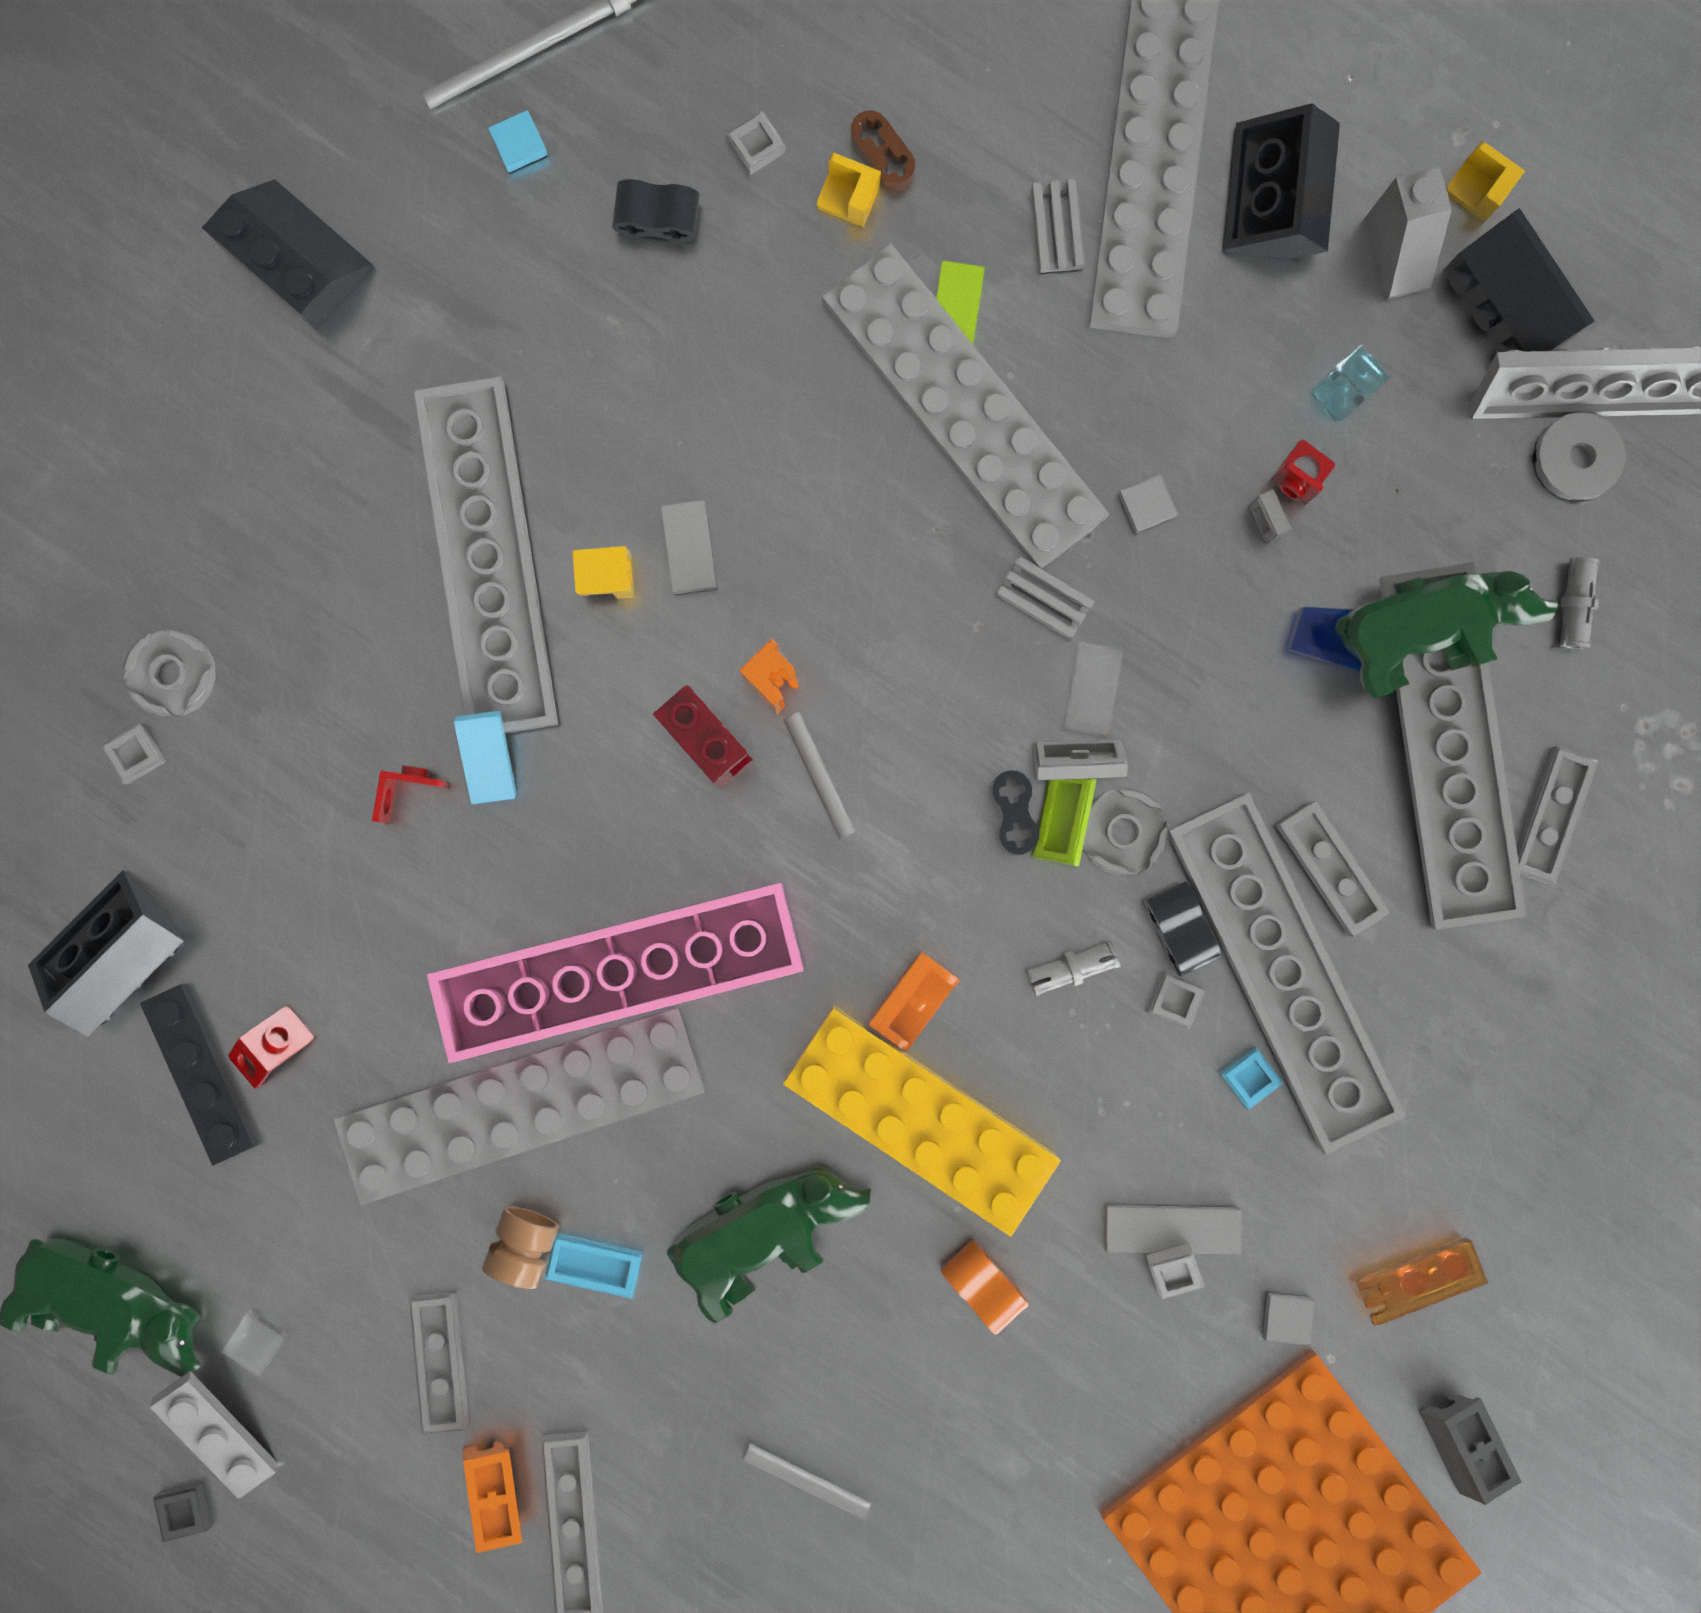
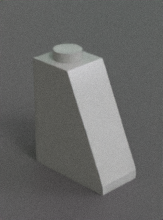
M1440 166L1396 177L1365 217L1387 300L1426 291L1432 286L1452 211Z

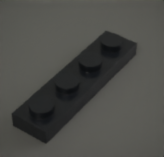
M187 983L177 985L141 1002L142 1010L212 1166L259 1145Z

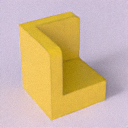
M1481 141L1446 186L1447 194L1485 222L1500 207L1525 170L1487 143Z
M832 153L828 161V175L817 199V209L864 227L880 188L881 171Z
M626 546L572 550L575 591L578 595L613 593L617 599L634 597L631 553Z

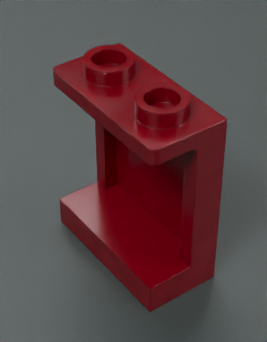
M688 685L681 688L653 713L654 717L719 789H723L754 761L746 749Z

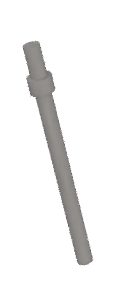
M596 0L422 92V95L429 108L432 109L612 13L616 17L632 9L630 4L637 0Z

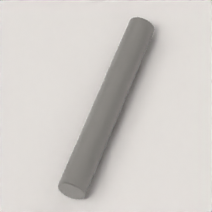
M800 712L788 716L784 719V722L839 839H842L855 832Z
M749 1443L743 1456V1461L863 1520L866 1518L871 1506L870 1501Z

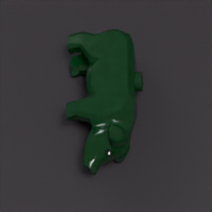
M1514 571L1459 575L1425 585L1422 578L1418 577L1394 585L1396 591L1394 595L1355 608L1348 615L1337 620L1335 631L1341 636V640L1349 653L1361 661L1359 678L1362 687L1365 688L1371 697L1377 698L1393 693V690L1410 684L1404 676L1403 659L1408 654H1427L1441 650L1451 671L1497 660L1498 658L1492 649V631L1497 623L1510 626H1524L1549 621L1556 613L1558 601L1541 598L1529 586V579L1523 574Z
M817 1166L807 1173L766 1182L740 1197L736 1192H732L722 1197L713 1205L714 1212L690 1225L679 1237L678 1242L668 1248L667 1256L674 1265L677 1274L695 1290L698 1307L708 1320L715 1324L732 1314L733 1308L728 1302L735 1305L755 1291V1288L745 1279L743 1274L762 1268L777 1256L783 1263H787L792 1270L798 1267L802 1273H806L823 1263L824 1259L815 1250L812 1232L819 1224L840 1223L868 1210L871 1188L862 1190L854 1188L835 1176L831 1168Z
M32 1239L29 1242L25 1254L20 1257L16 1264L13 1291L7 1296L1 1306V1326L11 1331L20 1332L26 1328L28 1317L31 1315V1325L42 1330L58 1332L62 1323L66 1327L78 1332L94 1335L96 1348L92 1367L111 1375L117 1372L118 1362L129 1348L134 1347L141 1348L144 1354L156 1365L180 1377L190 1371L193 1373L203 1366L196 1359L193 1349V1327L201 1319V1316L192 1307L172 1301L151 1278L120 1263V1257L110 1250H91L65 1239H52L47 1242Z

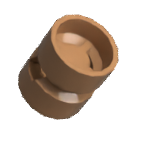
M515 1206L504 1207L496 1228V1235L500 1238V1241L490 1244L482 1271L491 1278L507 1285L524 1289L537 1288L546 1265L541 1255L551 1251L559 1230V1224L535 1211Z

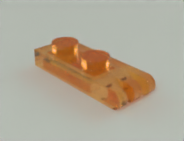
M1465 1237L1359 1278L1356 1283L1360 1291L1378 1288V1291L1364 1296L1363 1301L1366 1308H1374L1384 1304V1308L1374 1311L1369 1315L1373 1325H1381L1488 1284L1472 1240Z

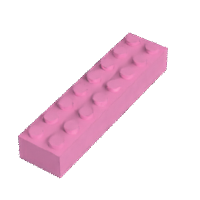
M778 883L427 974L448 1063L799 973L804 971V966L783 884Z

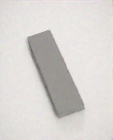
M588 1431L543 1435L541 1444L555 1613H603Z

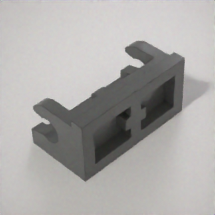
M1452 1395L1448 1397L1451 1404L1450 1407L1439 1409L1438 1407L1429 1406L1420 1411V1414L1459 1494L1486 1505L1520 1484L1521 1479L1482 1400L1477 1397L1470 1399L1461 1395Z

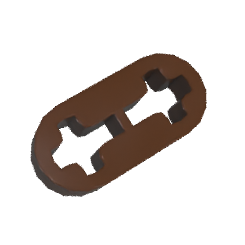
M874 110L859 113L851 124V144L855 152L866 166L881 171L880 185L883 188L892 192L906 189L912 183L915 175V159L912 152L881 113ZM863 127H867L870 131L876 128L879 129L877 140L880 147H877L870 137L861 139ZM886 155L895 165L904 163L902 176H899L896 172L887 174L888 161L885 157Z

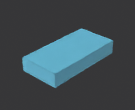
M493 711L456 716L454 726L471 804L515 799L517 791L501 712Z
M557 1233L550 1252L544 1280L632 1299L643 1251Z

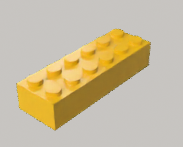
M834 1005L784 1079V1086L1010 1237L1061 1161L1053 1151Z

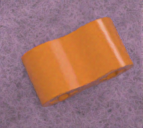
M974 1239L940 1269L950 1285L995 1335L1030 1305L1020 1290Z

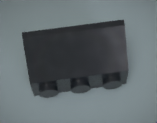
M1310 103L1236 123L1224 242L1225 251L1285 259L1328 252L1340 122L1315 104Z
M275 179L232 194L202 226V229L226 253L316 331L374 268L370 261Z
M1520 208L1459 252L1445 267L1449 273L1448 278L1451 286L1457 293L1465 297L1473 309L1472 314L1476 324L1482 330L1489 333L1497 345V352L1509 350L1531 352L1559 349L1595 322Z
M122 870L28 964L44 1013L89 1037L100 1025L107 1023L111 1019L115 1010L132 993L137 992L143 987L147 978L164 961L174 956L184 940L174 918L130 874Z

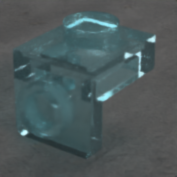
M1361 345L1329 372L1311 390V395L1337 423H1340L1391 377L1381 367L1380 362Z

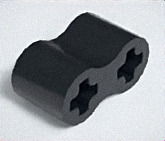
M635 179L620 180L617 183L612 228L618 233L633 237L653 236L676 242L691 241L695 237L700 194L697 190L685 185H656Z
M1014 770L1003 772L992 781L989 787V797L999 814V826L996 830V841L999 848L1009 855L1019 856L1032 851L1039 841V829L1028 811L1029 801L1032 796L1031 782L1025 774ZM1006 780H1011L1013 787L1021 788V794L1014 798V804L1010 803L1007 796H1000L999 789L1006 786ZM1013 823H1018L1020 830H1027L1028 838L1021 841V848H1017L1015 841H1007L1006 833L1013 830Z
M1187 882L1180 883L1144 900L1148 915L1161 938L1166 954L1180 977L1222 957L1220 948L1203 916L1198 900Z

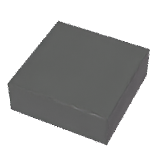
M203 1482L159 1492L153 1497L163 1542L206 1532L212 1527Z

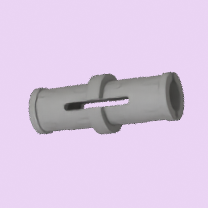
M1586 557L1569 559L1566 597L1561 598V607L1564 608V622L1560 647L1590 649L1593 613L1599 606V600L1595 599L1599 559Z
M1109 940L1104 944L1076 954L1072 951L1063 953V958L1032 969H1026L1028 979H1031L1032 983L1030 984L1035 996H1039L1041 993L1073 983L1074 986L1083 984L1084 978L1112 968H1119L1120 963L1118 957L1114 956L1116 950Z

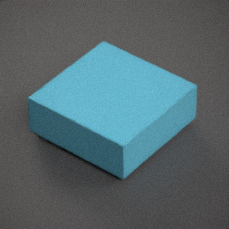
M528 110L488 128L508 172L548 155Z
M1255 1046L1218 1072L1247 1110L1251 1109L1283 1084V1081Z

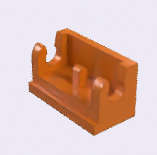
M773 639L768 641L739 670L744 682L777 715L786 707L782 700L784 698L777 688L784 685L783 679L789 683L791 688L798 689L796 672L793 666L780 654L779 646Z
M919 951L869 1019L868 1025L902 1050L908 1051L960 980Z
M494 1442L493 1448L478 1451V1447L475 1445L462 1448L476 1553L522 1543L509 1449L504 1450L502 1442Z

